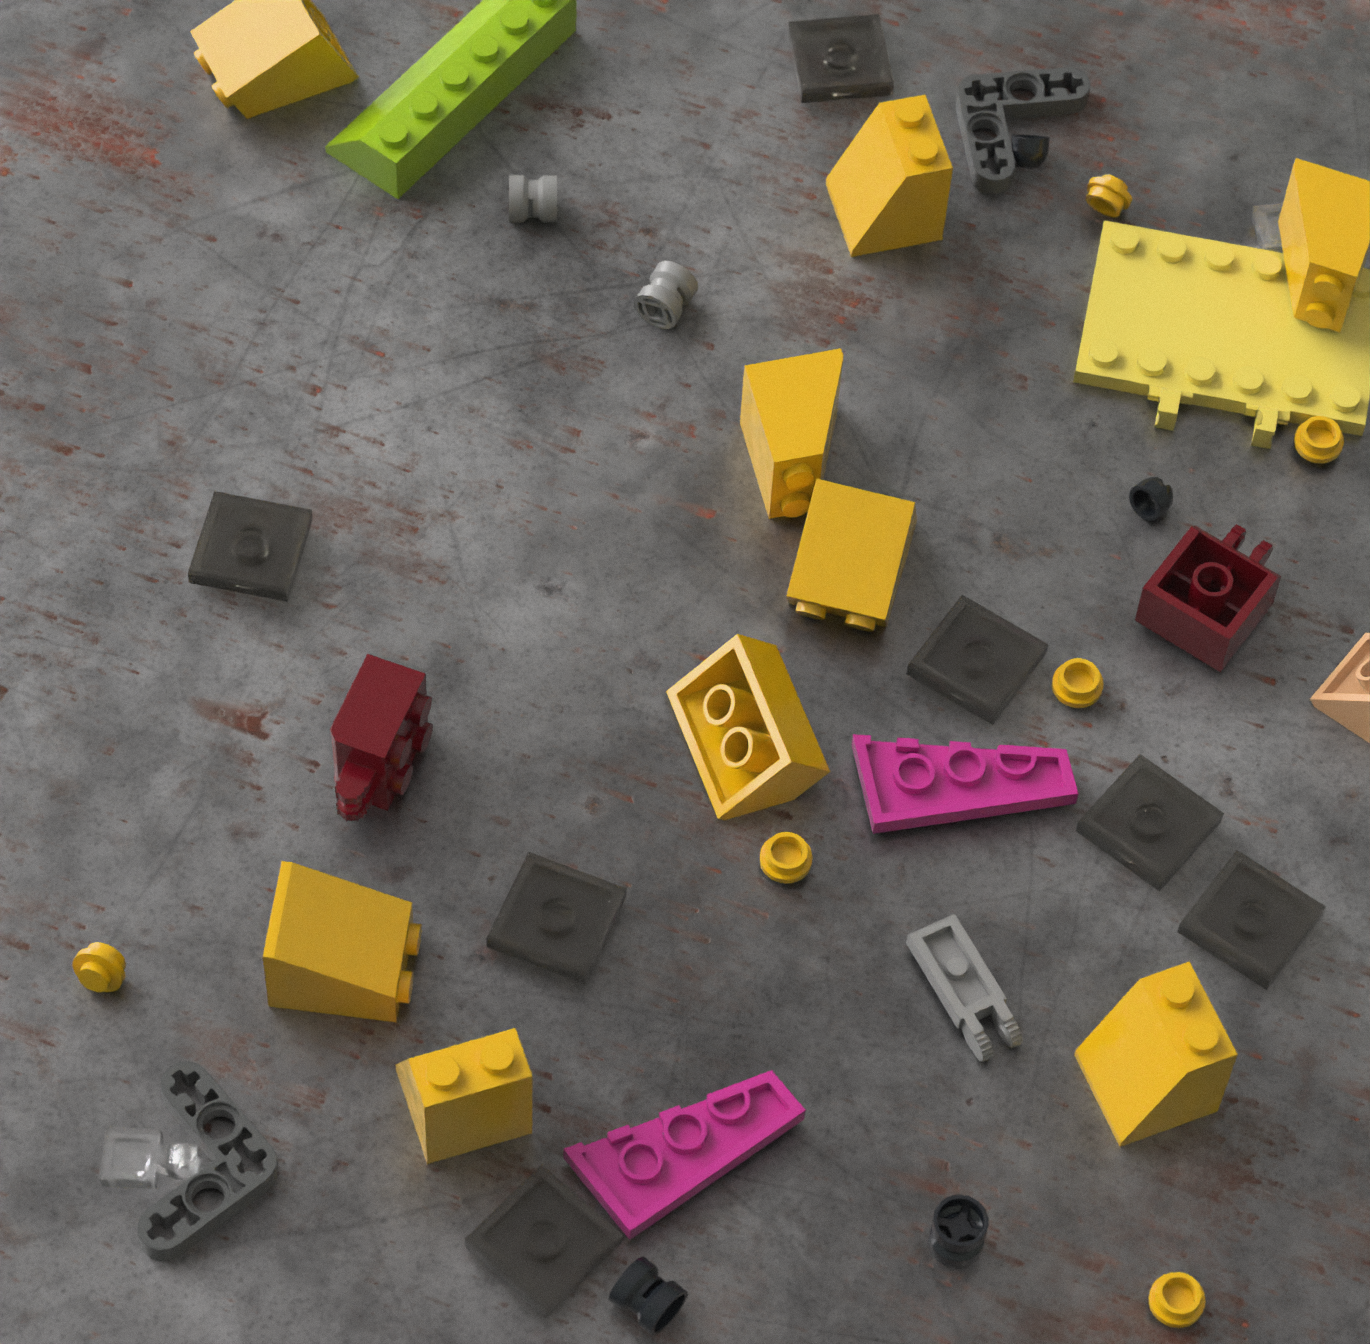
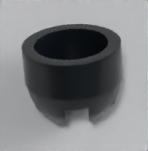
M1026 134L1012 135L1011 146L1015 161L1021 167L1027 169L1039 167L1048 156L1050 137Z
M1150 477L1144 479L1130 490V504L1141 518L1147 521H1154L1166 513L1173 504V489L1170 485L1165 486L1161 478Z

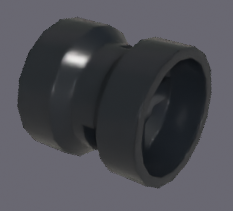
M953 1195L941 1201L935 1209L928 1245L931 1254L943 1265L952 1268L967 1267L977 1261L982 1253L989 1218L986 1209L978 1200L966 1195Z
M642 1256L635 1260L619 1277L610 1292L609 1301L621 1311H632L638 1316V1324L649 1334L655 1336L675 1318L684 1305L688 1292L675 1281H665L658 1273V1267Z

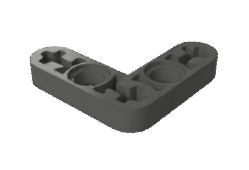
M1071 67L975 74L961 80L957 89L956 112L970 178L976 189L985 194L997 195L1007 191L1013 183L1015 159L1006 120L1070 115L1079 113L1085 108L1090 92V80L1083 71ZM1023 88L1030 90L1035 97L1027 101L1018 100L1012 96L1011 92L1015 89ZM1045 88L1048 89V90H1047V96H1050V97H1045V96H1044ZM1065 88H1069L1073 94H1068ZM996 92H1001V93H1002L1001 101L998 100L999 93H996ZM973 95H978L981 101H976ZM988 128L993 130L997 137L993 140L984 141L975 137L973 132L976 129ZM990 157H994L993 164L995 172L998 173L997 175L992 174L991 170L986 168L987 160Z
M190 1061L178 1062L164 1072L161 1079L163 1102L167 1110L212 1162L157 1201L141 1215L137 1224L140 1246L146 1255L158 1261H170L181 1256L269 1191L276 1183L279 1175L277 1155L270 1143L206 1069L198 1063ZM183 1081L187 1086L195 1084L197 1098L203 1105L198 1111H196L195 1102L188 1094L183 1092L178 1095L176 1088L178 1083ZM223 1116L234 1122V1131L224 1139L210 1138L204 1132L207 1122L215 1117ZM242 1143L244 1153L253 1163L256 1164L262 1161L263 1173L257 1175L252 1170L244 1173L242 1158L236 1151ZM204 1188H215L222 1192L225 1198L219 1208L213 1211H202L194 1206V1196ZM180 1206L184 1207L185 1213L194 1225L189 1226L186 1217L180 1219L178 1209ZM161 1224L165 1229L173 1226L174 1238L169 1241L162 1236L155 1238L153 1227Z

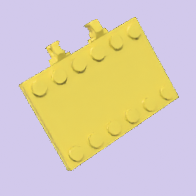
M1104 220L1073 382L1148 396L1147 400L1158 401L1154 428L1174 431L1179 404L1182 403L1256 417L1251 446L1271 449L1276 424L1287 426L1289 422L1301 425L1314 416H1325L1334 420L1342 433L1362 436L1366 425L1370 397V269L1363 268L1341 332H1337L1328 328H1317L1306 321L1294 318L1283 253Z

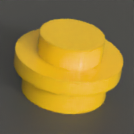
M1106 174L1103 177H1092L1087 184L1088 194L1086 202L1090 207L1103 215L1118 217L1121 211L1127 210L1132 203V196L1127 191L1128 186L1115 176Z
M1325 416L1309 418L1297 428L1294 436V446L1298 454L1313 463L1321 464L1335 460L1340 455L1344 445V437L1340 427L1334 420Z
M1070 659L1060 665L1054 672L1052 679L1053 693L1061 703L1069 707H1089L1099 700L1103 691L1104 683L1101 673L1092 662L1086 659Z
M792 832L775 834L763 844L760 851L762 871L767 877L778 883L789 884L798 882L809 873L812 866L813 856L811 848L801 836Z
M92 943L87 948L80 950L73 960L72 967L80 983L91 991L114 992L121 987L125 980L124 969L126 968V961L117 949L108 944Z
M1182 1272L1167 1273L1159 1277L1153 1283L1148 1299L1150 1310L1156 1319L1173 1328H1184L1194 1324L1201 1317L1206 1302L1205 1293L1201 1285L1192 1276Z

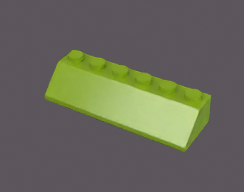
M483 0L325 146L326 153L396 199H399L576 32L577 0Z

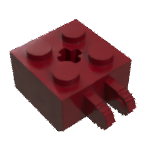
M1238 524L1234 525L1222 541L1196 525L1191 526L1142 588L1135 621L1221 672L1274 603L1281 576L1264 566L1271 555L1273 545L1263 540L1248 557L1238 551L1247 533L1246 529Z
M370 654L366 655L330 728L337 798L336 809L337 814L344 818L346 822H358L360 818L363 819L364 814H367V809H370L371 805L386 811L389 810L396 793L403 795L406 792L413 773V766L410 764L417 751L423 753L426 750L433 732V724L428 722L432 697L427 695L426 673Z

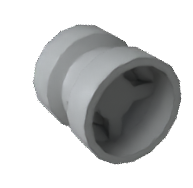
M509 175V223H524L528 218H538L542 223H557V175H542L538 180H528L524 175Z
M662 261L658 263L650 275V285L643 286L634 299V308L637 314L650 325L659 329H670L675 326L683 314L682 305L689 304L696 294L698 282L695 276L682 265L672 261Z

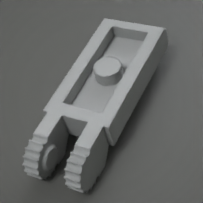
M956 915L948 916L907 935L906 944L957 1029L962 1028L966 1043L979 1061L984 1062L994 1056L992 1043L978 1021L986 1016L991 1015L994 1027L1006 1046L1012 1049L1022 1044V1032L1006 1005L1007 998Z

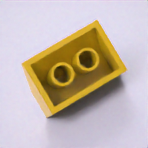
M736 634L666 691L718 819L728 820L793 801L830 773V769L777 645Z

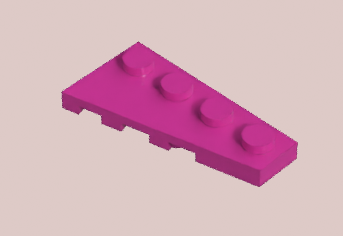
M853 734L852 750L873 834L1073 805L1077 802L1079 793L1067 749L999 745L997 750L973 748L971 747V742L950 741L949 746L919 744V739L897 737L895 743L871 741V735Z
M771 1070L707 1094L706 1100L681 1109L680 1105L662 1111L659 1113L658 1118L632 1128L628 1124L609 1131L606 1138L585 1146L580 1142L564 1148L563 1158L626 1237L631 1240L803 1121L806 1110Z

